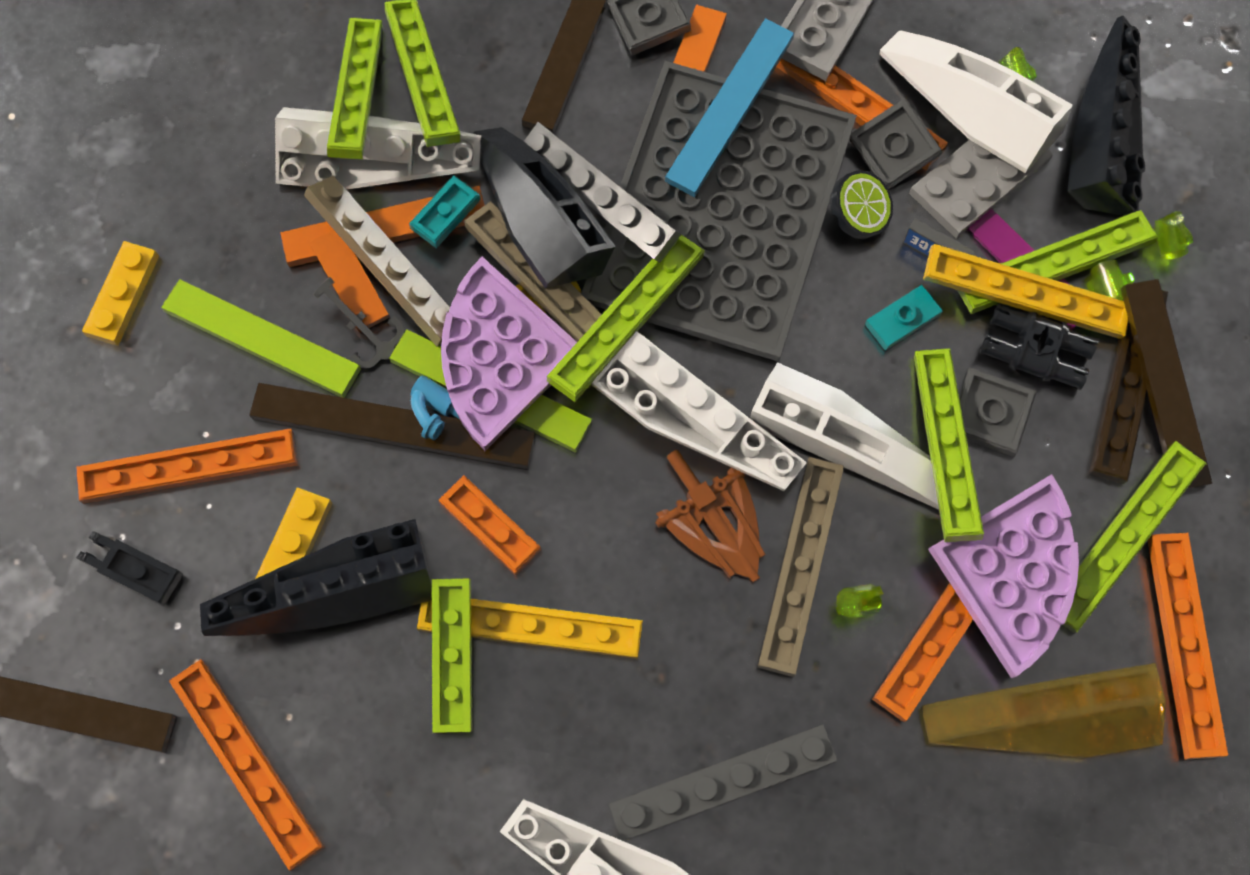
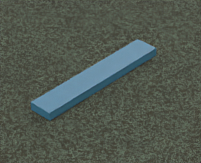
M766 18L764 19L666 174V183L693 197L696 196L791 44L794 32Z

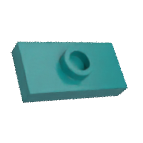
M453 175L409 223L410 229L437 248L481 200L480 194Z
M920 285L867 319L865 325L883 349L887 351L941 316L943 310L924 286Z

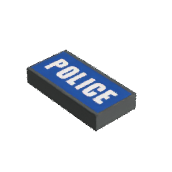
M919 219L913 220L903 240L904 244L927 257L929 256L931 246L934 244L973 256L975 254L974 250Z

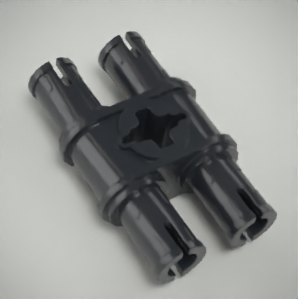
M997 303L990 324L1016 332L1021 339L1014 343L987 332L982 343L983 347H981L979 353L1009 363L1008 366L1011 370L1019 369L1041 377V380L1044 382L1053 379L1081 390L1087 380L1085 375L1089 374V369L1061 360L1058 352L1063 349L1091 360L1097 349L1095 345L1099 343V339L1069 329L1070 326L1066 322L1058 323L1036 315L1037 312L1028 311L1026 314ZM1038 339H1040V345H1041V346H1040V350H1041L1040 353H1038V349H1039V348L1037 347V346H1038V342H1037Z

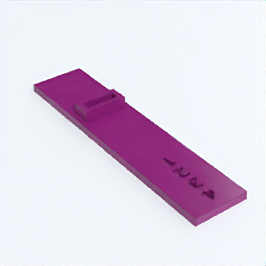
M992 208L967 229L1000 264L1035 251ZM1064 278L1058 280L1059 282L1069 284ZM1067 323V325L1070 326L1069 329L1071 330L1076 327V325Z

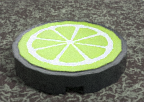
M857 170L846 174L835 183L831 192L830 208L833 216H837L840 222L838 225L842 231L853 238L867 239L881 234L889 226L893 216V201L889 189L881 178L872 172Z

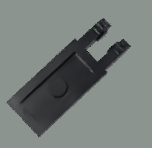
M93 531L89 539L99 547L109 549L104 560L100 561L94 555L82 551L79 552L76 558L97 569V572L165 606L183 573L117 539L113 541Z

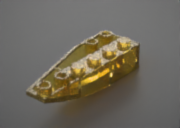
M1156 663L985 692L922 705L921 709L929 744L1088 758L1163 745L1166 700Z

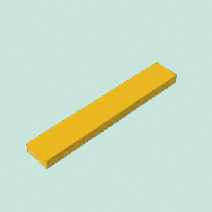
M937 244L930 248L923 280L1025 311H1034L1039 315L1118 339L1126 336L1129 320L1124 301Z
M471 599L472 638L638 659L643 620ZM432 600L421 603L417 624L418 631L432 633Z

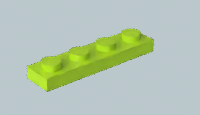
M469 578L432 579V733L472 732L471 579Z

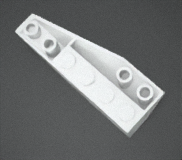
M900 30L880 49L879 54L969 140L1025 174L1065 129L1073 107L1072 104L1017 72L984 56L953 44Z
M283 107L275 117L276 184L308 187L334 176L345 189H353L478 171L480 167L481 135L460 131L459 143L427 147L419 123L369 116L363 160L327 157V143L333 112Z
M637 331L592 382L593 387L647 429L782 491L787 489L807 463Z
M777 362L752 409L751 420L779 439L833 463L844 465V468L939 509L929 455L843 391Z
M524 799L500 831V833L554 875H689L669 860Z

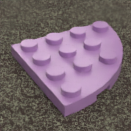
M481 257L459 284L449 312L446 314L442 332L441 357L446 388L453 408L471 437L486 451L551 386L547 382V375L572 349L577 341L487 260Z
M1052 474L981 517L984 531L982 540L944 542L943 539L928 549L1011 678L1017 677L1029 668L1049 648L1050 642L1067 619L1076 591L1079 569L1078 542H1074L1073 529L1069 519L1072 516L1070 508Z

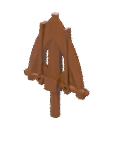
M678 449L668 454L667 459L688 489L686 496L688 500L682 501L680 499L676 501L677 507L671 511L665 509L656 513L658 516L655 522L658 528L666 527L692 552L707 562L721 568L729 579L735 574L750 578L753 583L760 579L758 575L759 559L765 557L766 554L760 545L756 511L744 480L746 474L731 467L727 471V476L722 479L718 476L713 478L712 482L714 484L709 486L706 481L703 483L699 482ZM728 507L731 509L737 519V532L722 508ZM702 519L719 542L707 538L699 526Z

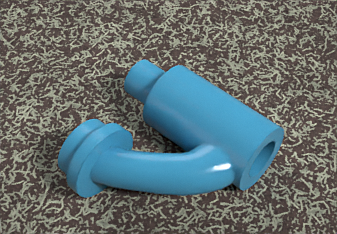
M424 375L420 376L410 393L411 407L423 428L421 436L425 439L436 440L443 431L445 422L440 420L441 417L437 414L430 416L426 406L443 416L449 417L452 414L457 418L459 417L453 408L447 389Z

